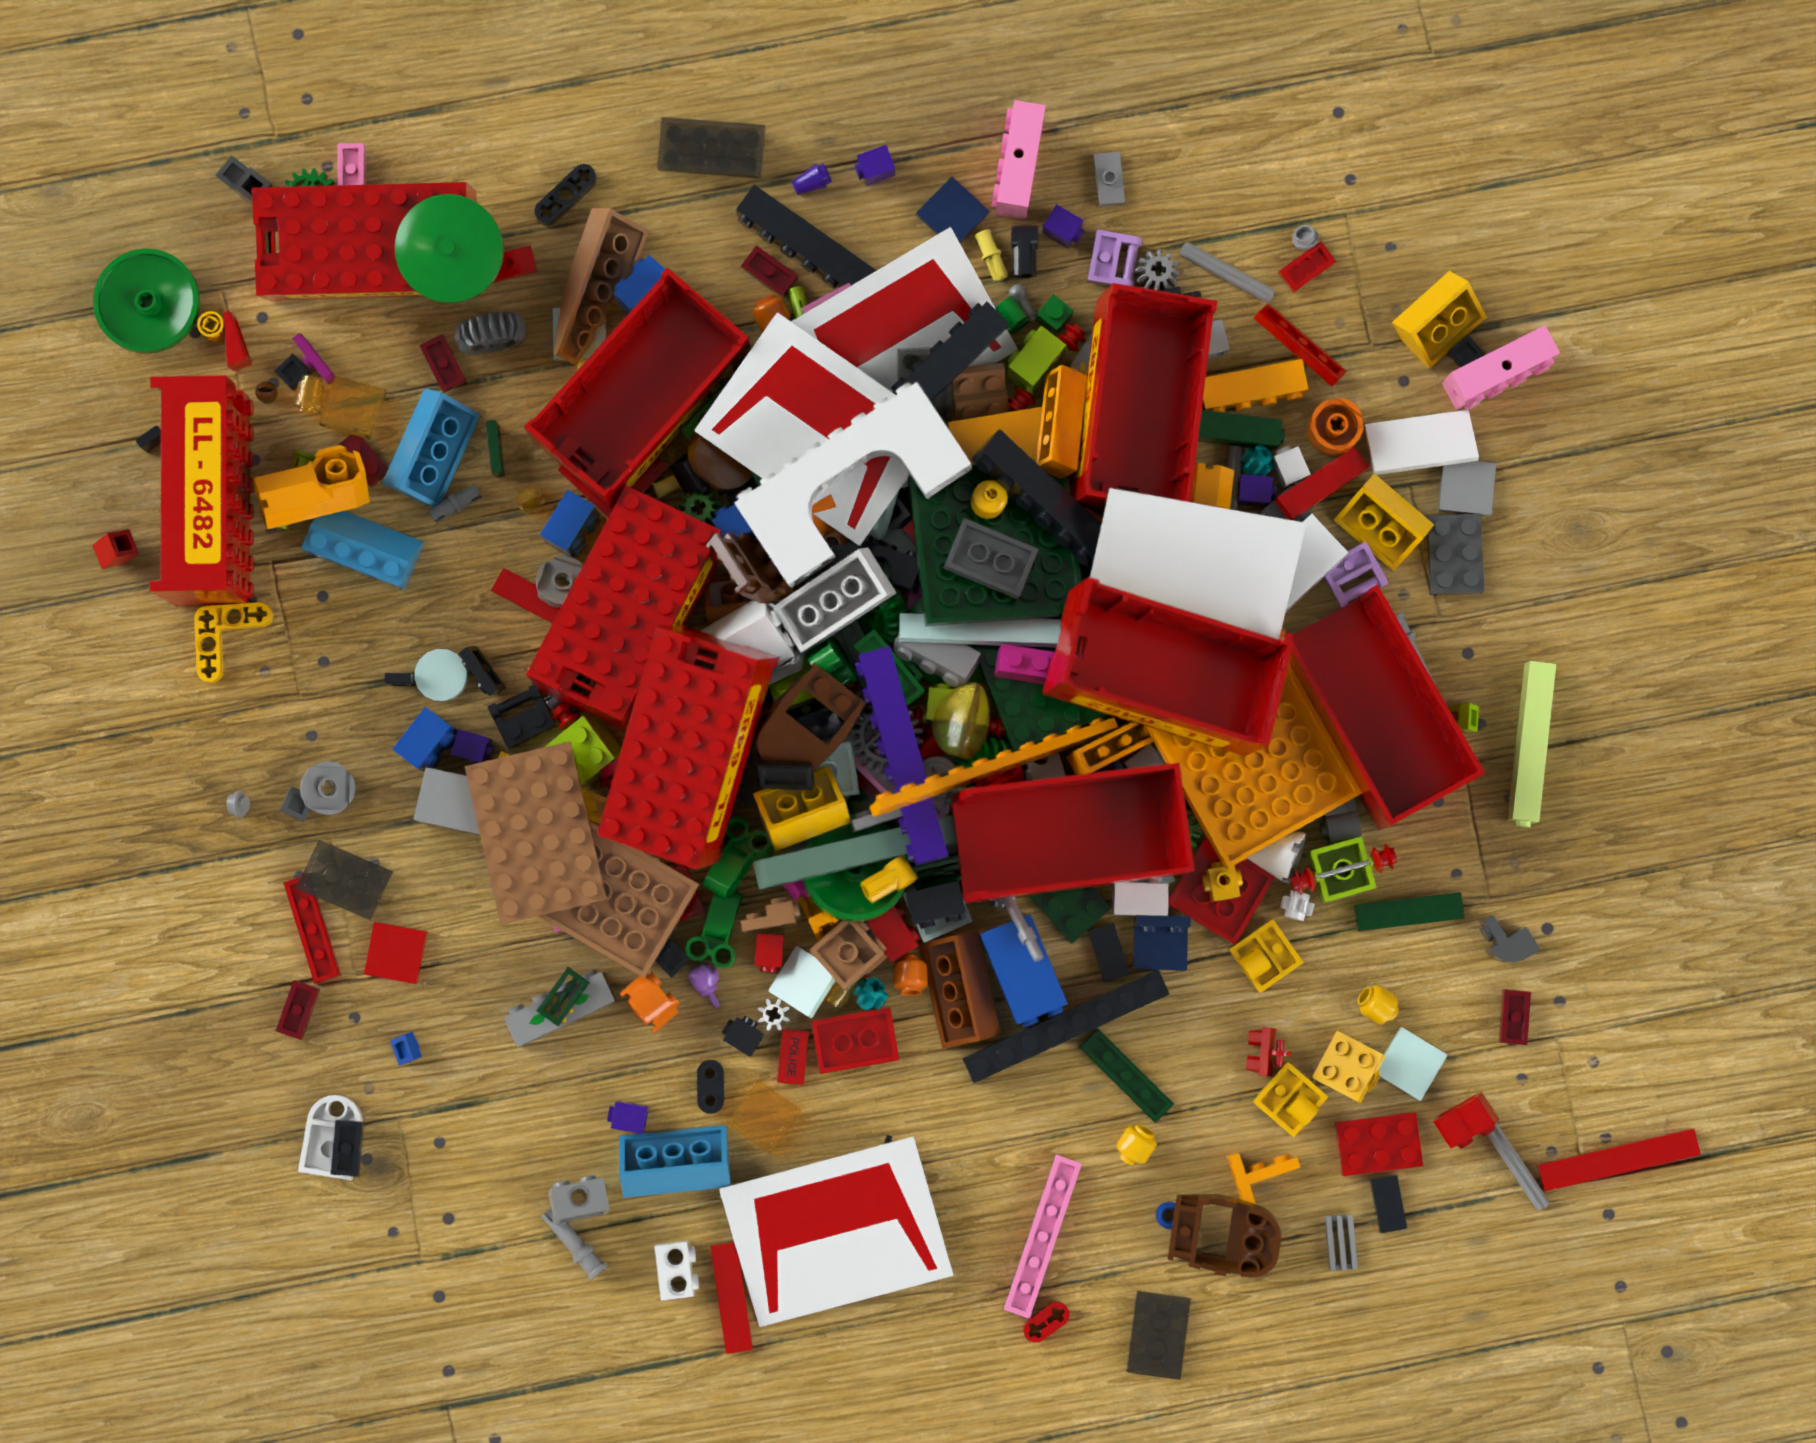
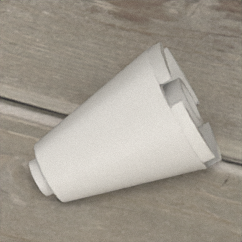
M1294 831L1247 859L1288 884L1290 882L1289 876L1293 875V872L1290 870L1295 865H1298L1306 841V838H1304L1306 833Z

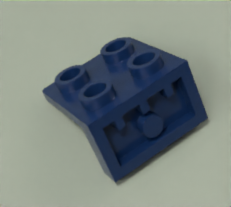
M1134 916L1133 968L1136 970L1186 971L1188 928L1191 927V916Z

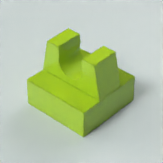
M1461 702L1460 704L1450 706L1451 712L1459 714V719L1456 721L1459 728L1465 732L1477 733L1479 706Z

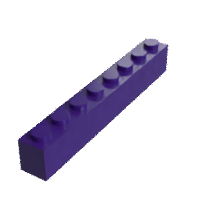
M888 646L859 654V662L855 663L859 679L864 678L867 688L862 689L866 705L870 703L872 705L874 714L869 715L873 731L879 730L881 740L876 742L880 756H886L888 766L884 767L887 782L893 781L895 792L892 794L901 792L900 788L910 783H916V786L924 784V780L927 777L891 648ZM932 797L900 808L903 818L898 819L902 835L907 834L910 842L909 845H905L909 861L915 860V864L918 866L947 858L948 853Z

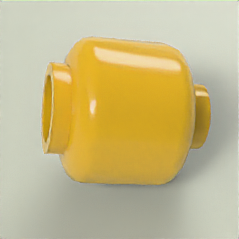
M987 480L977 485L971 496L970 503L976 515L981 518L992 519L1001 514L1007 504L1008 496L1006 490L1000 484L993 480Z
M1381 985L1366 987L1358 997L1360 1013L1376 1024H1384L1387 1021L1394 1020L1399 1012L1397 996Z
M1142 1124L1128 1126L1117 1142V1149L1121 1153L1120 1158L1129 1165L1146 1163L1157 1146L1154 1138L1155 1133Z

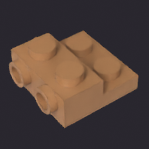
M1004 362L967 367L952 382L955 421L1008 412Z
M786 897L771 899V905H765L767 916L763 917L762 912L747 914L746 920L741 921L742 932L747 933L798 924L797 918L801 917L799 901H788Z
M841 921L809 950L845 992L862 976L868 975L887 958L883 953L887 948L877 937L872 940L866 932L869 928L863 921Z

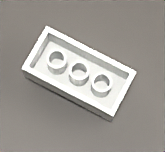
M867 547L858 549L773 606V609L800 652H805L813 649L896 594V591Z

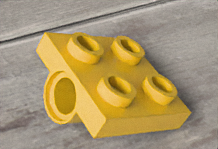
M1271 919L1228 949L1258 993L1263 992L1304 963L1274 919Z
M1336 1031L1312 1078L1361 1104L1366 1092L1371 1091L1375 1087L1380 1076L1379 1068L1386 1056Z
M1286 1061L1254 1098L1252 1103L1294 1138L1303 1126H1306L1314 1118L1328 1096Z

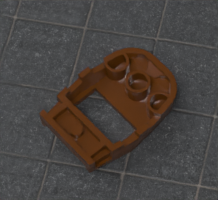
M717 395V396L714 398V400L711 402V406L713 405V403L715 402V400L717 399V397H718L719 395ZM710 407L707 409L706 412H704V413L701 414L700 418H699L698 421H697L698 423L701 422V420L703 419V417L705 416V414L708 412V410L710 409ZM697 432L692 434L687 451L690 466L700 478L713 488L721 492H733L753 476L750 469Z
M742 532L739 536H736L734 533H727L723 538H721L719 533H715L706 545L709 549L717 552L718 560L726 566L731 580L738 585L735 591L759 603H779L805 585V581L791 588L758 538L756 540L750 539L749 533Z
M815 662L811 665L812 669L801 679L798 677L781 696L776 698L768 715L761 722L755 737V744L763 760L812 762L814 772L846 739L863 709L865 702ZM803 689L845 721L828 744H825L785 712Z
M1177 1194L1168 1260L1173 1261V1258L1177 1257L1189 1261L1190 1267L1199 1270L1200 1268L1215 1272V1275L1220 1276L1240 1274L1241 1277H1258L1269 1273L1275 1267L1279 1257L1281 1230L1278 1221L1269 1210L1262 1206L1221 1194ZM1213 1204L1232 1208L1226 1256L1197 1252L1203 1205Z

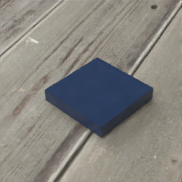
M951 176L916 212V216L936 235L951 227L959 243H961L989 215L990 211Z

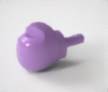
M702 963L693 967L688 973V979L701 997L707 995L714 1009L720 1007L713 993L718 988L716 983L719 980V974L715 966L710 967Z

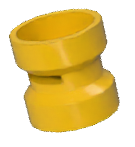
M213 311L203 313L197 322L200 333L211 342L218 343L224 341V319Z

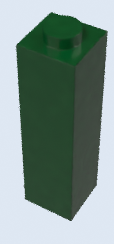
M1201 411L1198 442L1248 448L1250 446L1256 448L1260 445L1268 450H1275L1280 446V443L1284 442L1285 428H1282V420Z

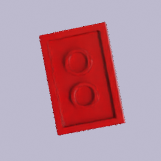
M890 1007L811 1021L820 1074L899 1060Z
M1416 1112L1335 1122L1342 1176L1424 1166Z

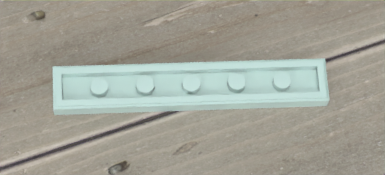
M900 613L899 642L975 645L1005 644L1056 648L1061 632V619L1037 618L925 627L924 614Z

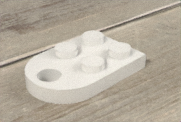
M331 1095L320 1099L313 1105L307 1118L298 1172L353 1180V1176L330 1175L335 1120L363 1122L362 1113L353 1100L342 1095ZM335 1101H340L344 1105V1113L339 1117L334 1116L330 1110L332 1103Z

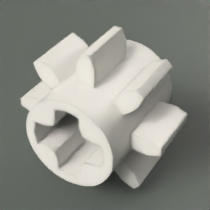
M1291 890L1290 896H1283L1280 908L1286 910L1285 917L1304 922L1305 915L1312 916L1315 904L1309 902L1310 895L1305 893L1300 895L1298 891L1294 892Z
M766 999L767 1007L765 1009L758 1008L760 1012H763V1017L758 1022L766 1021L768 1023V1031L775 1024L781 1030L780 1022L782 1020L790 1021L789 1018L784 1017V1012L790 1008L780 1007L781 999H778L776 1004H771V1001ZM777 1007L781 1018L771 1022L769 1021L770 1016L767 1015V1011Z

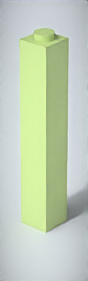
M1529 661L1524 664L1507 818L1508 821H1515V826L1531 828V824L1538 823L1540 820L1556 664Z

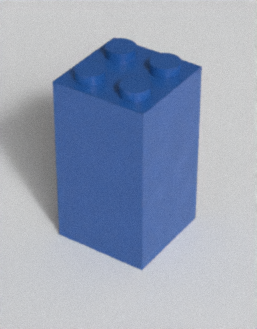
M1031 913L1023 917L1028 927H1032L1037 936L1035 940L1044 956L1040 961L1034 962L1026 945H1022L1017 935L1019 931L1014 921L979 935L1015 1024L1021 1023L1023 1027L1039 1022L1037 1016L1046 1013L1047 1017L1059 1014L1064 1011L1062 1006L1067 1005Z

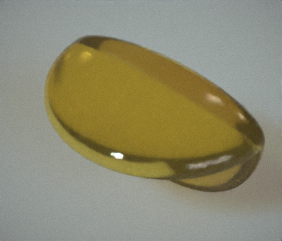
M967 683L948 693L939 704L933 719V735L938 746L946 753L959 756L962 759H971L979 753L985 743L989 730V702L983 687L979 683Z

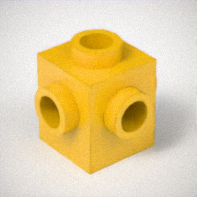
M1222 862L1211 863L1212 869L1205 870L1206 875L1202 876L1205 892L1209 891L1211 902L1240 897L1239 886L1243 885L1240 870H1236L1235 865L1225 869ZM1220 876L1225 878V885L1220 884Z

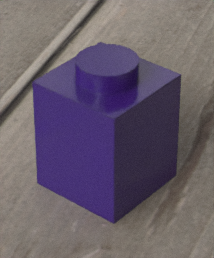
M887 145L857 155L858 164L854 165L858 179H864L866 186L896 176L895 166Z
M1056 204L1043 225L1042 233L1069 249L1072 242L1077 244L1084 233L1082 229L1083 219Z
M1240 475L1238 505L1267 507L1271 500H1275L1277 485H1272L1273 477Z
M458 729L450 755L475 763L485 762L486 760L490 761L494 752V745H491L492 739Z
M615 1101V1106L609 1107L607 1122H611V1129L643 1134L645 1133L649 1106Z

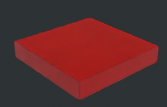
M374 922L363 974L417 984L428 932Z

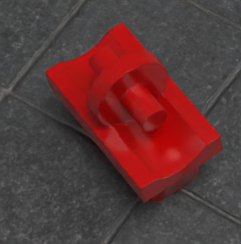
M1262 1027V1030L1249 1031V1045L1261 1046L1260 1057H1247L1246 1070L1259 1073V1076L1273 1077V1066L1282 1067L1283 1056L1291 1057V1051H1284V1040L1276 1039V1028Z

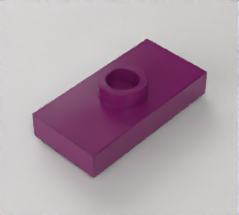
M302 333L292 338L305 354L302 360L311 371L316 368L328 384L336 380L334 373Z

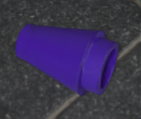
M816 163L792 180L797 195L827 188V184L832 183L824 163L820 165Z

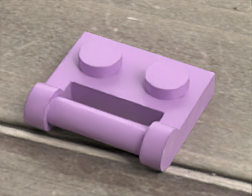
M1097 229L1087 282L1111 286L1112 283L1134 286L1133 276L1138 249L1142 247L1143 239ZM1121 244L1128 246L1123 278L1115 277Z
M1367 542L1349 550L1345 559L1324 577L1340 608L1348 605V602L1365 594L1378 584L1382 588L1388 584L1387 578ZM1369 570L1374 574V577L1344 593L1340 588L1341 585Z

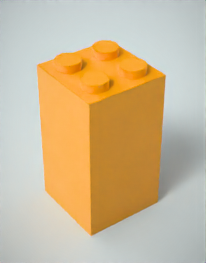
M1042 407L948 422V430L971 465H976L971 458L987 439L999 429L1030 458L1036 461Z

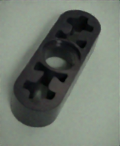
M580 164L575 167L537 203L534 213L540 224L544 226L555 224L595 186L597 176L590 165ZM589 172L590 181L582 180L578 184L581 190L577 192L575 186L570 182L573 180L576 185L580 181L579 174H587ZM565 188L573 191V197L566 202L561 201L558 197L559 192ZM554 198L556 203L562 208L558 210L557 206H555L551 210L552 217L544 216L542 218L543 213L541 210L543 208L549 210L554 206L551 201Z

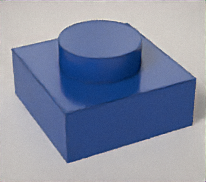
M413 1032L390 1040L399 1066L422 1057L419 1043Z

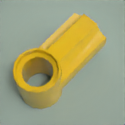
M904 855L892 860L883 867V870L860 883L867 900L874 903L896 889L900 891L918 879Z

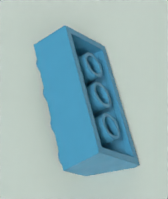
M424 388L382 484L431 507L441 503L481 414L442 392Z
M341 511L315 518L309 527L301 549L308 554L405 591L425 542L349 512Z
M726 1125L619 1136V1178L623 1198L731 1186Z

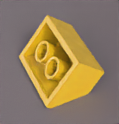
M1448 271L1392 323L1401 340L1430 369L1487 317L1469 281Z
M1376 474L1370 477L1334 519L1337 524L1361 544L1367 542L1372 553L1392 571L1404 561L1434 526L1429 519Z
M829 765L813 772L815 781L813 791L766 788L753 793L775 851L851 823L846 802Z

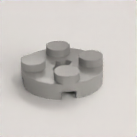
M569 556L554 557V560L544 562L536 575L538 597L550 606L561 608L583 565L578 560ZM565 577L569 585L560 587L555 581Z
M321 762L307 769L300 783L301 798L305 806L317 814H337L345 809L353 800L355 782L351 774L339 763ZM325 781H329L330 786H334V791L330 792L329 796H326L324 791H321V786L325 785Z

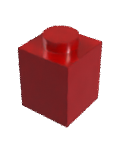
M130 529L107 533L92 545L101 569L125 565L139 554Z
M757 933L755 966H760V972L776 973V968H782L784 935Z

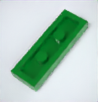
M873 629L857 642L854 647L860 654L888 647V645L876 630ZM892 651L906 705L909 706L926 691Z

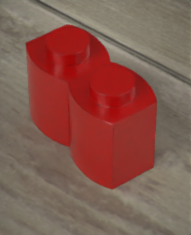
M1481 1091L1441 1113L1433 1122L1450 1149L1456 1146L1462 1149L1474 1141L1472 1137L1478 1134L1484 1137L1496 1129L1494 1125L1498 1122L1499 1118Z

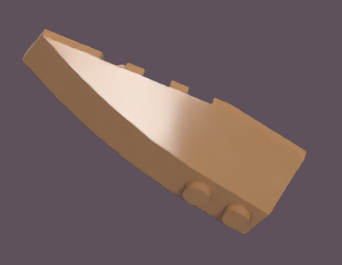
M592 208L575 253L564 291L556 332L554 355L573 365L579 363L593 341V334L598 326L603 325L607 319L605 315L610 307L617 303L614 296L616 292L615 287L621 279H627L634 272L632 268L640 258L649 230L610 208Z

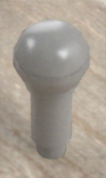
M1021 284L1013 285L1009 290V296L1016 300L1031 319L1030 322L1036 319V316L1026 298V288Z

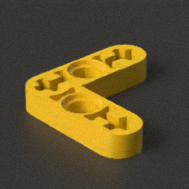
M260 602L212 605L199 608L194 617L196 669L199 678L207 683H216L223 676L222 630L267 627L273 620L274 614L272 609ZM260 608L267 613V616L262 617L261 622L255 617H248L249 623H246L247 613L245 609H248L250 614H257ZM234 609L239 610L241 613L240 621L236 624H230L227 620L228 613ZM206 612L214 616V620L209 621V629L215 630V633L205 632L201 634V630L207 631V624L201 621L202 617L206 616ZM211 637L215 640L216 646L214 650L205 652L202 648V642L206 638ZM203 656H216V660L211 659V666L216 668V672L212 673L211 678L204 673V669L209 667V662L206 659L203 660Z

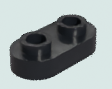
M706 1060L697 1069V1103L703 1112L713 1114L720 1111L725 1102L724 1069L718 1061ZM708 1068H712L715 1071V1076L711 1079L705 1075V1071ZM708 1095H712L716 1099L715 1104L712 1106L706 1103Z

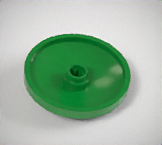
M443 194L421 201L406 214L397 231L395 255L399 270L404 279L419 294L441 303H460L482 294L494 282L502 266L504 244L498 224L484 207L467 197Z
M136 249L118 256L102 271L94 288L93 310L102 331L118 346L140 354L159 353L176 346L191 332L200 311V292L193 274L178 258L157 249Z
M855 814L849 815L851 821L856 819ZM849 823L810 838L805 849L891 830V828L882 823L853 833ZM896 858L802 880L807 894L817 907L834 918L849 922L868 921L883 915L897 903L905 888L900 891L896 889L878 901L871 903L867 900L860 886L862 881L883 870L885 865Z

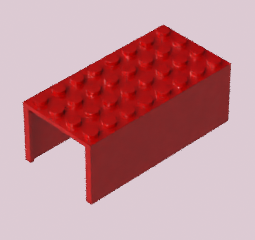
M1378 584L1370 588L1354 602L1294 635L1290 632L1280 639L1285 638L1294 641L1289 664L1362 791V794L1358 796L1377 830L1392 826L1485 774Z
M1179 763L967 788L950 796L965 903L1172 877L1195 871Z

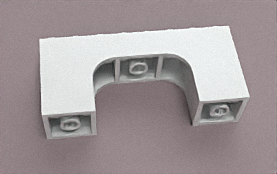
M910 382L904 384L896 390L898 394L890 400L887 397L883 398L873 406L875 408L874 411L868 415L864 412L857 415L851 420V426L845 430L842 427L836 429L828 435L829 440L822 445L819 442L812 445L805 451L806 456L800 460H797L796 457L782 466L784 468L783 471L777 475L770 473L760 480L762 485L754 490L750 487L737 496L739 500L735 502V505L791 588L837 559L813 522L812 507L816 497L823 490L867 461L879 456L897 459L906 467L926 499L972 470L970 461L917 382L913 385Z

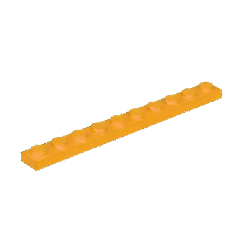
M1100 717L1090 722L1088 727L1074 726L1068 729L1065 735L1058 736V733H1054L1045 737L1042 743L1035 745L1034 741L1028 742L1020 746L1019 751L1012 753L1011 749L1005 750L997 754L996 759L988 761L987 758H982L972 763L973 767L964 769V766H959L950 770L947 776L933 775L925 779L924 784L916 786V783H910L900 788L901 792L892 794L891 791L882 793L876 797L877 800L870 807L873 817L883 815L1094 741L1115 731L1118 728V724L1115 718L1105 720Z

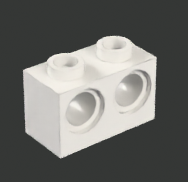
M689 1240L656 1244L655 1254L661 1301L693 1297L695 1290L699 1289L698 1273H693L692 1262H696L695 1247L689 1245ZM670 1250H680L683 1253V1261L681 1263H673L669 1259ZM681 1276L686 1280L687 1286L684 1290H676L673 1287L672 1280L674 1277Z

